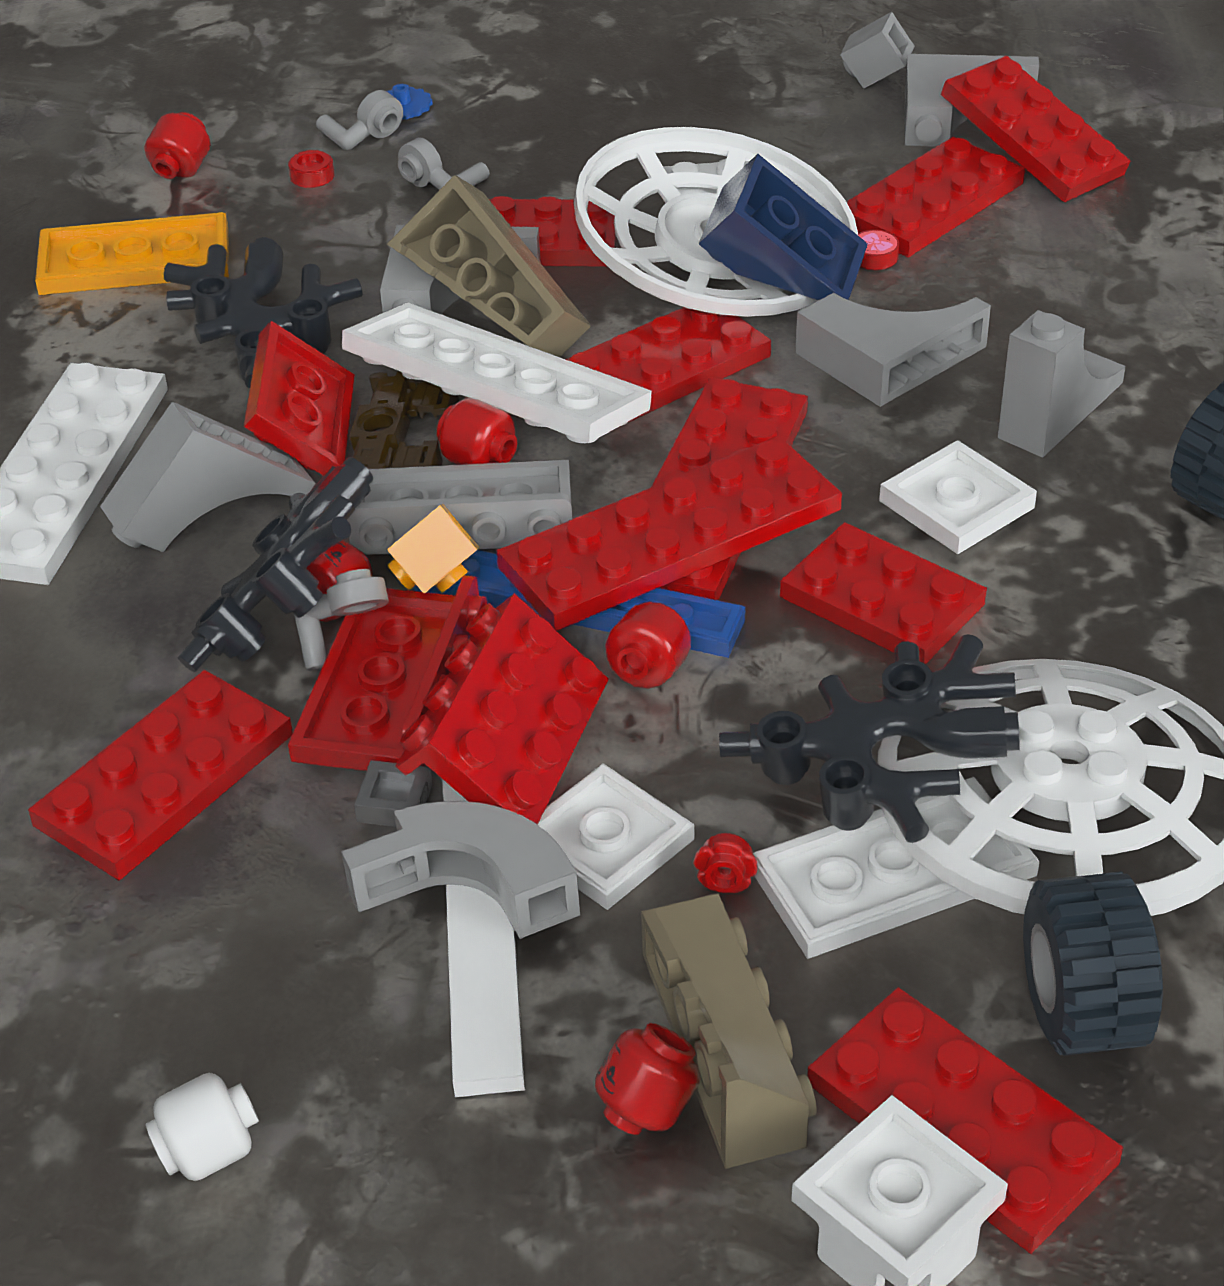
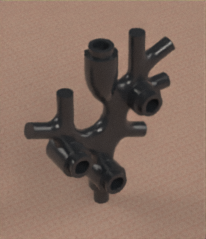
M267 237L258 238L248 245L245 251L244 274L239 278L227 279L224 277L227 252L219 244L211 245L208 248L205 265L191 267L167 263L163 274L166 282L191 286L189 290L167 291V307L169 311L194 309L197 322L194 325V330L200 344L225 336H236L235 346L240 376L249 389L259 333L270 321H273L324 354L332 340L328 308L362 297L363 295L361 284L357 278L333 285H322L321 269L315 264H306L301 272V293L296 300L286 305L275 307L256 303L261 297L270 294L282 277V248L274 240Z
M348 457L340 466H332L308 494L296 493L291 496L289 500L290 511L287 516L285 514L279 515L258 534L252 546L260 554V557L244 572L222 586V596L215 600L196 622L195 629L191 632L194 639L177 657L186 668L196 672L212 653L217 656L224 653L229 658L236 656L241 662L253 656L263 645L266 637L260 632L262 625L250 612L266 596L285 614L292 612L298 618L307 614L318 603L323 595L317 588L319 580L306 568L325 551L351 535V525L347 519L371 491L369 484L373 481L371 472L361 462Z
M963 635L948 662L943 668L936 671H931L926 664L919 661V647L915 643L901 642L896 645L894 650L895 662L890 664L882 674L883 699L874 702L857 700L848 692L838 675H829L823 678L818 685V689L830 709L829 714L825 717L805 722L801 716L790 711L770 713L763 717L759 723H750V731L720 732V756H751L752 764H761L764 774L780 785H791L800 781L810 767V758L824 760L825 763L819 771L823 813L829 822L841 830L851 831L859 829L871 817L874 805L884 808L893 817L905 840L909 843H915L924 839L929 833V827L915 802L927 796L961 795L959 769L905 772L888 770L880 766L873 759V747L877 742L886 737L899 735L911 737L938 753L965 759L1007 757V751L1020 750L1018 712L1005 713L1004 706L965 708L947 712L942 710L940 706L946 701L1016 697L1015 673L978 674L973 672L972 669L983 649L982 641L974 635Z

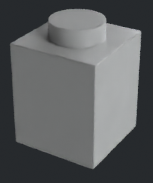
M890 12L852 33L840 56L848 74L856 77L864 89L905 67L907 64V54H911L915 46L894 14Z

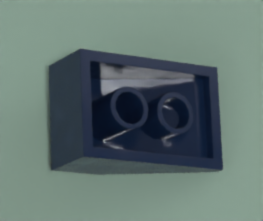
M759 154L755 155L722 187L698 243L713 259L721 262L737 275L816 300H821L832 293L849 300L868 245L866 241Z

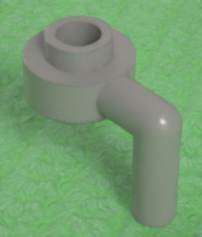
M376 90L362 100L357 112L358 121L348 130L327 114L318 118L316 127L342 149L351 150L370 134L376 138H384L391 135L402 121L403 107L400 101L387 91Z
M416 138L399 149V171L412 184L424 187L431 183L440 190L452 178L443 170L440 155L428 140ZM479 162L457 176L475 186L489 178L490 173L488 167L484 163Z
M358 569L336 576L337 585L327 589V594H323L318 603L307 614L300 618L294 614L307 671L322 669L327 658L319 620L334 615L345 616L364 613L385 606L389 603L384 578L372 577L369 569Z

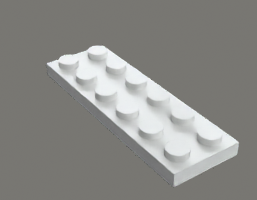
M408 302L342 330V349L363 357V360L369 364L385 365L401 371L402 375L406 378L424 380L435 384L448 394L464 395L481 400L508 413L524 418V421L529 425L548 427L566 434L569 440L577 443L594 442L599 437L619 426L627 424L628 421L650 410L651 390Z
M90 363L69 364L0 467V579L43 585L50 584L168 391L165 374L145 372L139 369L95 366Z

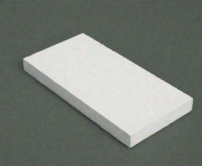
M975 777L965 780L968 786L983 801L989 803L992 800ZM927 796L915 802L929 829L947 844H950L972 820L959 809L949 796ZM882 809L873 811L871 817L859 829L846 831L832 825L753 853L758 863L755 878L807 959L975 899L945 883L917 862L892 832ZM996 834L973 858V860L986 867L1024 880L1033 878L1038 873L1039 860L1029 847L1011 842Z

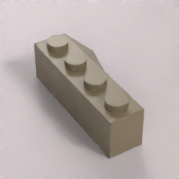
M454 175L387 243V245L410 259L419 268L446 285L459 297L475 306L483 314L529 347L560 357L591 327L486 195L457 175Z
M718 893L641 911L642 955L671 1030L689 1042L696 1051V1056L693 1060L699 1068L701 1080L695 1092L725 1169L807 1148L808 1117L815 1116L817 1112L813 1088L806 1074L796 1075L790 1062L793 1052L787 1027L782 1019L772 1020L767 1008L769 1007L770 999L764 974L760 967L750 968L745 957L748 952L747 941L740 919L738 917H728Z

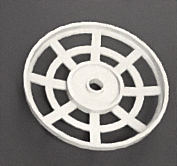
M664 127L640 131L621 137L602 147L587 161L579 175L574 198L575 219L582 237L594 254L614 273L635 287L662 300L689 309L719 315L744 317L776 315L796 311L819 301L800 294L788 296L781 292L784 289L737 275L724 264L713 259L698 244L722 187L743 168L745 162H749L755 155H761L857 235L858 230L854 215L846 200L832 183L813 167L794 155L768 143L717 129ZM690 151L717 154L727 158L722 175L700 172H675L667 174L656 153ZM635 158H638L649 179L630 188L620 201L595 187L597 182L610 170ZM701 187L716 189L717 192L716 194L689 193L681 195L677 188ZM657 192L665 202L658 218L634 209L643 199ZM589 201L615 215V234L622 248L609 247L594 229L587 214ZM628 223L655 233L657 246L637 248L630 236ZM670 261L679 268L690 272L687 282L665 273L652 263ZM632 264H636L637 266H639V267H640L643 271H645L646 273L642 272L641 270H639L638 268H636V267L633 266ZM709 278L736 279L747 289L708 288L707 284Z
M1012 660L978 666L972 669L973 672L978 674L1014 672L1016 694L1042 691L1045 705L1030 707L1018 712L1020 750L1007 751V757L977 759L957 758L935 751L897 761V747L901 736L886 737L881 742L878 751V764L888 770L903 772L950 770L991 765L992 776L1001 792L989 803L983 801L968 786L959 771L961 795L948 796L972 820L950 844H947L930 829L927 836L921 841L915 843L907 842L893 817L884 808H881L892 832L917 862L945 883L975 899L1011 912L1024 914L1030 890L1035 883L1034 881L1020 879L994 870L973 860L974 856L994 834L1032 849L1073 855L1076 876L1102 874L1101 855H1113L1137 850L1171 835L1197 862L1184 870L1159 880L1136 884L1151 916L1167 913L1194 902L1224 882V839L1218 845H1215L1188 820L1200 801L1204 774L1224 779V759L1199 753L1195 743L1183 727L1166 712L1162 711V709L1167 708L1197 727L1218 746L1223 754L1224 726L1205 709L1185 696L1148 678L1113 667L1071 660ZM1068 691L1094 694L1121 704L1107 712L1086 706L1074 705L1071 702ZM1002 698L946 701L940 707L953 711L965 708L999 707L1001 705L994 703V701ZM1004 707L1005 713L1016 712L1014 710ZM1147 717L1169 736L1177 748L1143 744L1138 735L1129 726ZM1061 759H1072L1079 762V764H1066ZM1147 765L1184 770L1183 786L1171 804L1143 785ZM1131 805L1150 818L1149 821L1134 827L1109 833H1098L1096 820L1114 816ZM1023 808L1039 816L1069 822L1070 833L1038 828L1011 817Z

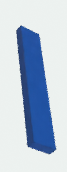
M476 550L461 563L468 571L465 575L477 577L479 596H485L487 604L490 603L496 608L515 593L541 617L498 568L497 554ZM462 577L443 593L435 585L427 592L456 595ZM417 585L411 589L422 592ZM656 588L576 622L573 625L610 632L619 620L635 605L645 602L662 603L674 609L685 620L690 631V650L729 658L745 622V606Z

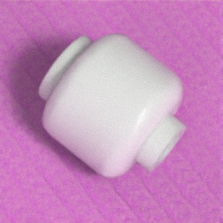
M206 1073L160 1096L155 1101L153 1108L155 1119L146 1123V1128L155 1150L169 1175L181 1171L187 1179L197 1181L249 1154L252 1141L247 1128L258 1123L259 1119L241 1083L228 1089L222 1078L213 1073Z

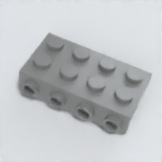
M569 460L368 469L373 476V481L369 484L371 491L347 519L351 525V535L349 536L351 545L362 551L365 555L390 554L387 550L390 546L438 506L444 504L477 543L478 549L503 548L526 537L572 520Z

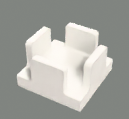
M891 1095L792 1183L791 1201L811 1216L819 1225L817 1254L820 1260L851 1286H885V1278L894 1286H947L975 1258L980 1227L1005 1201L1008 1183Z

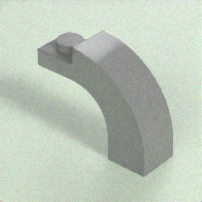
M442 801L407 807L394 811L396 832L341 851L349 894L358 912L427 887L463 885L478 889L496 900L506 913L520 939L580 916L577 873L560 845L536 823L522 815L494 805L466 801Z

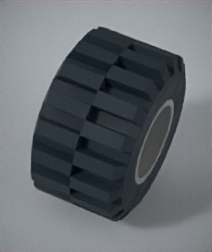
M1224 381L1203 400L1188 421L1176 447L1170 478L1173 479L1171 486L1173 491L1177 492V495L1223 521Z
M1120 871L1036 881L1030 890L1024 913V958L1033 1007L1040 1027L1055 1052L1065 1056L1143 1047L1151 1044L1154 1040L1155 1032H1157L1162 1009V966L1157 936L1150 912L1132 878Z

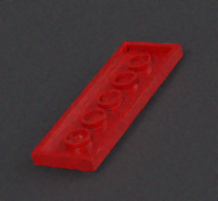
M709 377L651 487L776 436H780L792 446L807 414L808 396L791 393L780 388L770 389L739 383L732 379ZM741 553L659 588L719 600Z
M776 436L496 550L497 564L501 572L541 617L558 631L841 510L842 492L780 436Z

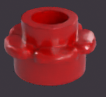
M721 833L710 837L694 857V867L699 870L697 878L704 887L720 893H738L745 890L751 884V877L755 876L758 870V863L753 855L751 846L745 839L735 834Z

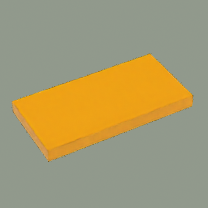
M220 212L40 230L35 280L38 294L46 295L170 283L164 280L163 275L167 263L191 267L203 266L206 264L207 250L214 244L222 245L226 249L224 277H229V240L226 213Z

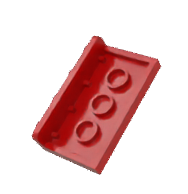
M464 575L456 595L428 592L424 594L418 591L386 588L389 603L385 606L364 613L345 615L288 743L291 762L367 771L370 760L397 763L405 750V747L400 744V739L415 720L426 714L428 708L422 704L424 698L438 681L448 676L450 671L444 666L445 662L462 642L470 638L471 635L465 630L466 626L475 614L487 604V598L479 596L477 577Z
M514 593L496 608L490 603L486 604L470 620L465 629L471 635L470 638L462 642L445 662L444 666L450 671L448 676L438 681L423 700L422 704L428 708L426 714L415 720L400 739V744L405 747V750L395 767L406 776L425 763L468 802H478L504 808L522 815L538 825L609 678L590 659L582 655L561 636L547 620L540 617Z

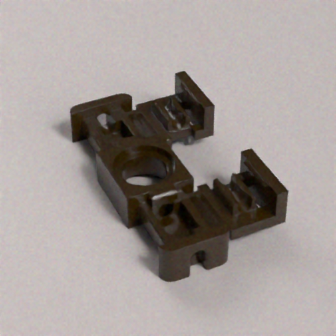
M398 371L396 376H388L387 372L371 374L369 376L373 391L370 404L359 405L349 436L354 451L352 458L361 462L367 469L442 466L443 459L438 440L424 441L423 445L407 446L406 442H404L410 425L408 415L410 414L411 417H415L419 412L420 418L424 419L425 415L431 412L434 418H437V415L442 416L449 406L460 402L458 395L445 393L440 386L429 382L417 383L416 387L415 380L404 377L401 371ZM380 428H386V429H383V430H381V431L372 432V431L377 430V429H380Z

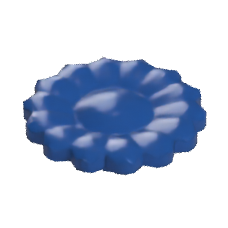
M397 84L393 86L392 90L387 91L402 104L403 120L420 117L422 113L429 111L430 106L433 105L430 93L424 92L423 89L409 87L407 84Z

